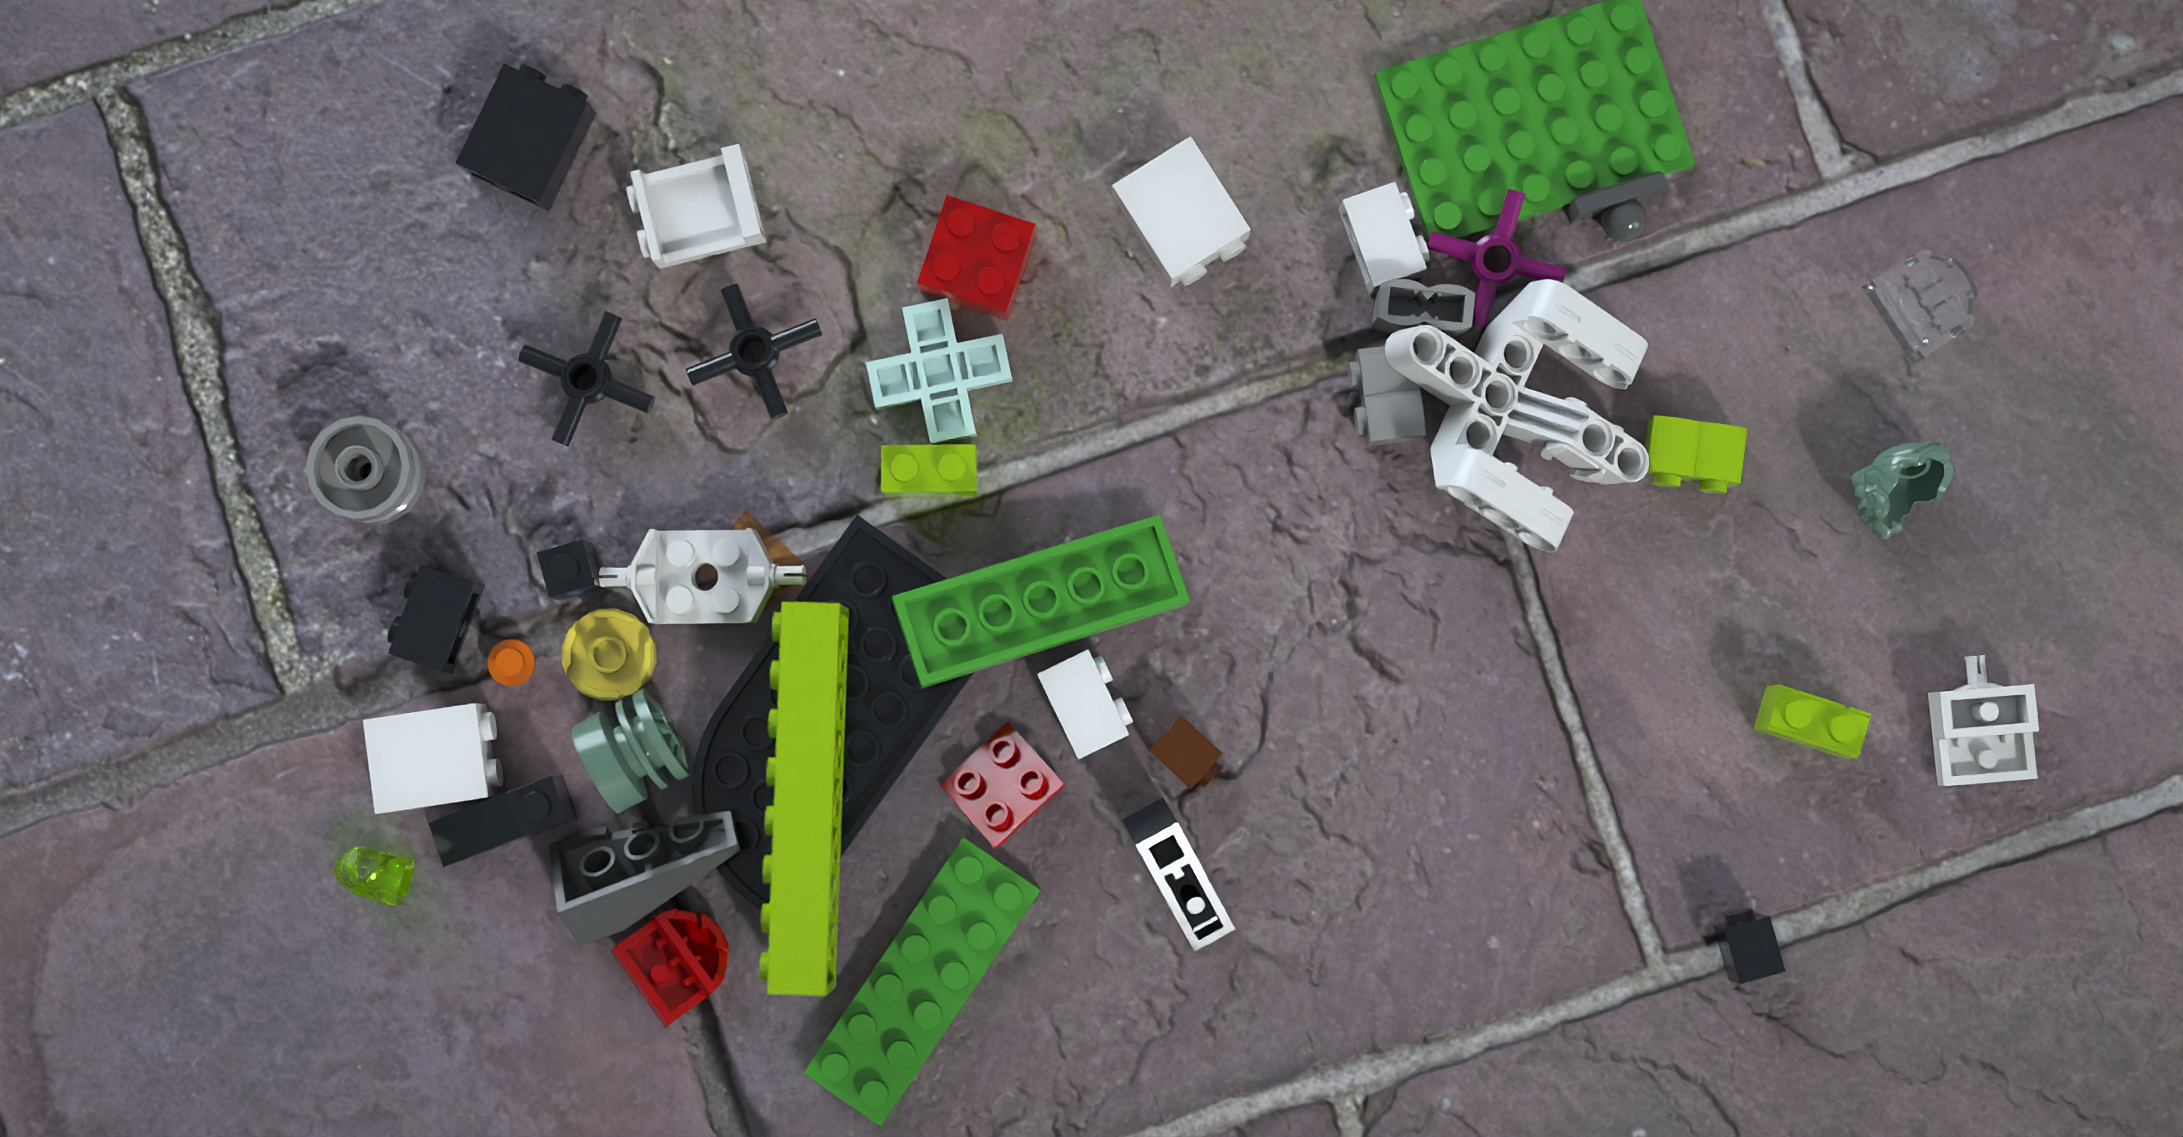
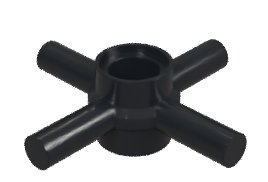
M729 285L721 289V293L737 333L731 340L729 352L686 368L692 386L737 369L740 373L755 378L770 419L774 420L788 414L772 370L778 363L781 351L822 336L823 333L819 323L814 318L772 334L762 327L754 326L739 285ZM761 341L765 343L766 353L760 361L755 363L744 361L743 351L750 342Z
M605 311L588 353L574 356L568 361L531 346H523L518 361L561 378L563 390L569 397L551 438L552 441L569 447L586 404L597 403L605 397L645 413L651 411L655 396L613 380L611 369L605 362L622 321L621 317ZM587 368L596 369L597 381L594 386L588 390H579L577 387L579 373Z

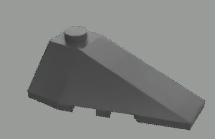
M731 811L676 818L671 825L651 827L648 821L633 823L631 830L610 832L607 826L596 827L549 844L557 913L579 947L627 929L741 850L734 816Z

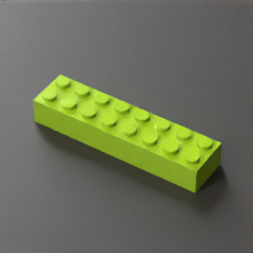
M782 602L781 613L774 612L772 638L773 641H779L780 657L779 661H772L770 672L771 689L778 691V709H770L769 738H776V757L768 758L767 786L775 787L774 805L767 806L765 813V834L773 835L771 855H765L763 863L764 884H771V899L769 904L764 903L762 906L761 930L762 933H769V949L767 952L761 953L759 966L760 982H767V994L826 996L836 987L849 608L840 603Z

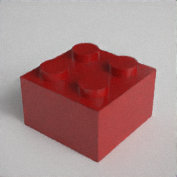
M946 195L917 281L920 292L938 299L948 298L950 303L1008 321L1037 236L1036 224Z

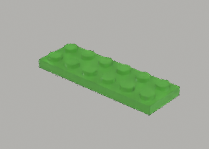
M1160 514L892 596V603L921 689L1187 606L1190 602Z
M963 837L803 1074L881 1127L1041 889Z

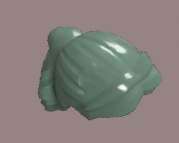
M1933 440L1925 443H1904L1881 452L1871 465L1855 472L1851 476V480L1855 490L1854 495L1858 501L1860 522L1872 529L1873 534L1878 535L1880 539H1888L1892 534L1903 530V517L1909 515L1913 505L1919 502L1941 501L1943 493L1950 484L1956 470L1955 463L1950 458L1951 449Z

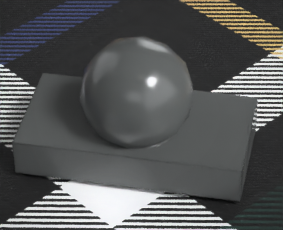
M1657 171L1576 196L1566 208L1571 224L1601 215V227L1607 236L1616 241H1631L1642 233L1647 221L1646 210L1640 202L1659 197L1668 188L1664 173Z

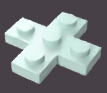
M948 298L902 307L911 353L866 362L876 410L922 401L931 445L977 436L967 391L1012 382L1003 334L957 343Z

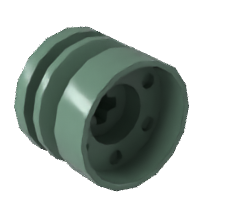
M644 688L632 694L636 712L626 700H620L615 703L619 726L616 727L602 712H598L571 727V735L585 769L601 796L616 813H621L648 798L643 776L648 775L660 789H666L671 786L666 767L677 780H682L692 775L685 753V745L675 723L668 712Z

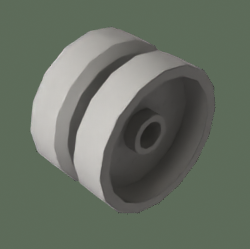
M363 416L339 419L323 429L311 445L306 463L309 488L322 506L337 516L372 525L393 522L411 511L423 493L427 475L423 454L411 437L381 420ZM372 465L371 473L365 479L364 471L367 466Z

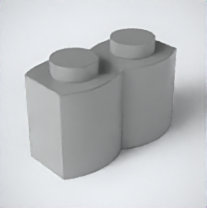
M1388 280L1381 283L1375 293L1372 325L1390 334L1397 330L1431 325L1452 339L1465 335L1472 327L1475 293L1468 288L1455 284H1440L1427 288L1413 280Z
M1413 343V351L1416 355L1415 346ZM1385 346L1358 349L1355 354V362H1348L1351 390L1359 389L1361 407L1354 408L1357 436L1365 435L1367 446L1422 440L1426 435L1420 386L1396 371L1388 363L1385 356Z

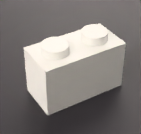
M1396 182L1342 200L1338 210L1369 295L1376 293L1381 283L1392 279L1415 280L1422 277L1427 269L1425 263L1430 261L1429 251L1424 238L1421 235L1415 237L1409 221L1414 218L1411 201L1406 192L1399 193Z
M1086 650L1037 674L1078 759L1129 735L1125 726L1133 723V720L1122 697L1113 701L1105 684L1113 679L1101 655L1092 658L1089 650Z

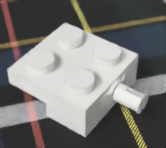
M1967 656L1964 659L1966 662L1968 685H1963L1953 691L1928 693L1938 786L2038 779L2033 732L2039 731L2034 684L2001 686L1988 683L1985 663L1986 656Z

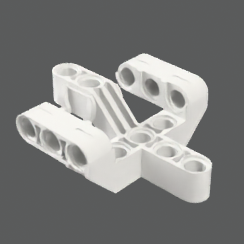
M1543 279L1530 282L1486 327L1475 353L1436 327L1421 325L1397 330L1392 333L1386 341L1385 356L1388 363L1396 371L1450 405L1430 448L1436 487L1446 490L1450 495L1464 502L1465 506L1472 508L1531 547L1554 553L1557 551L1573 516V510L1564 502L1554 497L1552 489L1547 486L1539 487L1516 472L1517 466L1511 462L1503 463L1492 455L1502 434L1543 447L1541 457L1546 460H1552L1555 457L1571 468L1569 475L1575 479L1585 482H1597L1602 485L1641 480L1648 471L1649 455L1641 443L1623 432L1624 429L1622 427L1611 424L1589 409L1587 403L1571 396L1565 400L1525 388L1524 385L1543 344H1545L1605 385L1617 389H1627V386L1632 384L1648 348V343L1639 334L1571 287L1555 280ZM1413 342H1415L1417 346V356L1413 351ZM1504 350L1506 352L1507 361L1504 358ZM1450 366L1453 370V379L1451 378L1449 373ZM1485 391L1488 393V403L1485 398ZM1467 430H1468L1469 435H1470V442H1469V443H1468L1467 438H1466V432H1467Z

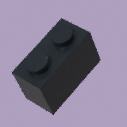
M420 565L418 573L413 572L406 583L404 598L408 600L403 614L394 619L389 629L387 640L392 644L388 654L439 672L453 674L485 586L429 566Z

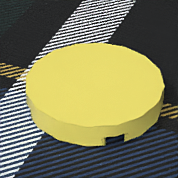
M617 608L596 609L583 616L568 630L562 645V666L570 681L582 694L600 701L622 700L639 691L650 680L657 663L656 643L650 629L636 615Z

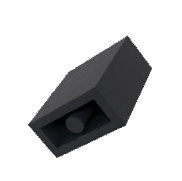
M504 63L459 154L456 164L466 174L544 210L550 211L597 113L586 101L588 95L583 91L566 83H563L559 89L546 83L547 76L530 66L521 64L518 70Z

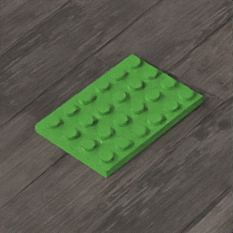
M1607 0L1377 71L1373 76L1427 243L1431 231L1465 239L1496 229L1507 189L1526 193L1517 221L1520 222L1568 207L1576 196L1657 171L1663 172L1664 176L1690 169L1695 165L1641 0Z

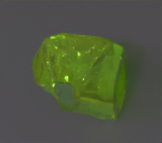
M372 846L355 847L337 859L333 874L342 887L355 895L393 906L403 905L409 893L415 872L416 859Z

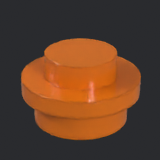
M509 639L501 641L493 647L488 656L487 665L489 673L495 681L505 686H518L525 683L532 676L536 660L532 649L526 643Z

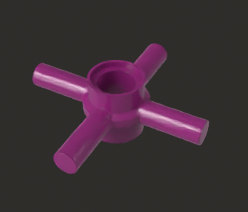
M1507 189L1494 234L1483 237L1477 243L1431 231L1427 244L1429 250L1471 261L1475 274L1480 278L1474 301L1472 321L1474 326L1485 329L1498 284L1511 280L1516 274L1538 281L1543 279L1555 280L1561 283L1564 281L1567 269L1522 257L1518 244L1512 239L1526 193ZM1492 245L1504 247L1509 254L1508 266L1499 273L1489 271L1483 263V255Z

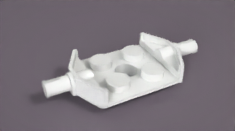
M746 528V530L676 531L649 529L631 565L627 568L601 567L599 571L601 576H617V578H599L600 586H627L632 590L648 623L652 624L756 623L774 588H779V585L805 586L806 577H788V575H806L805 565L779 566L774 564L757 530L752 528ZM711 564L717 570L718 581L712 589L703 591L696 584L695 575L700 567Z

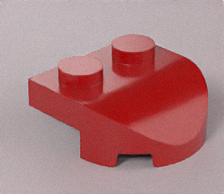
M673 909L654 917L652 921L613 947L610 952L666 1028L719 987L725 977L729 947L721 928L707 915Z

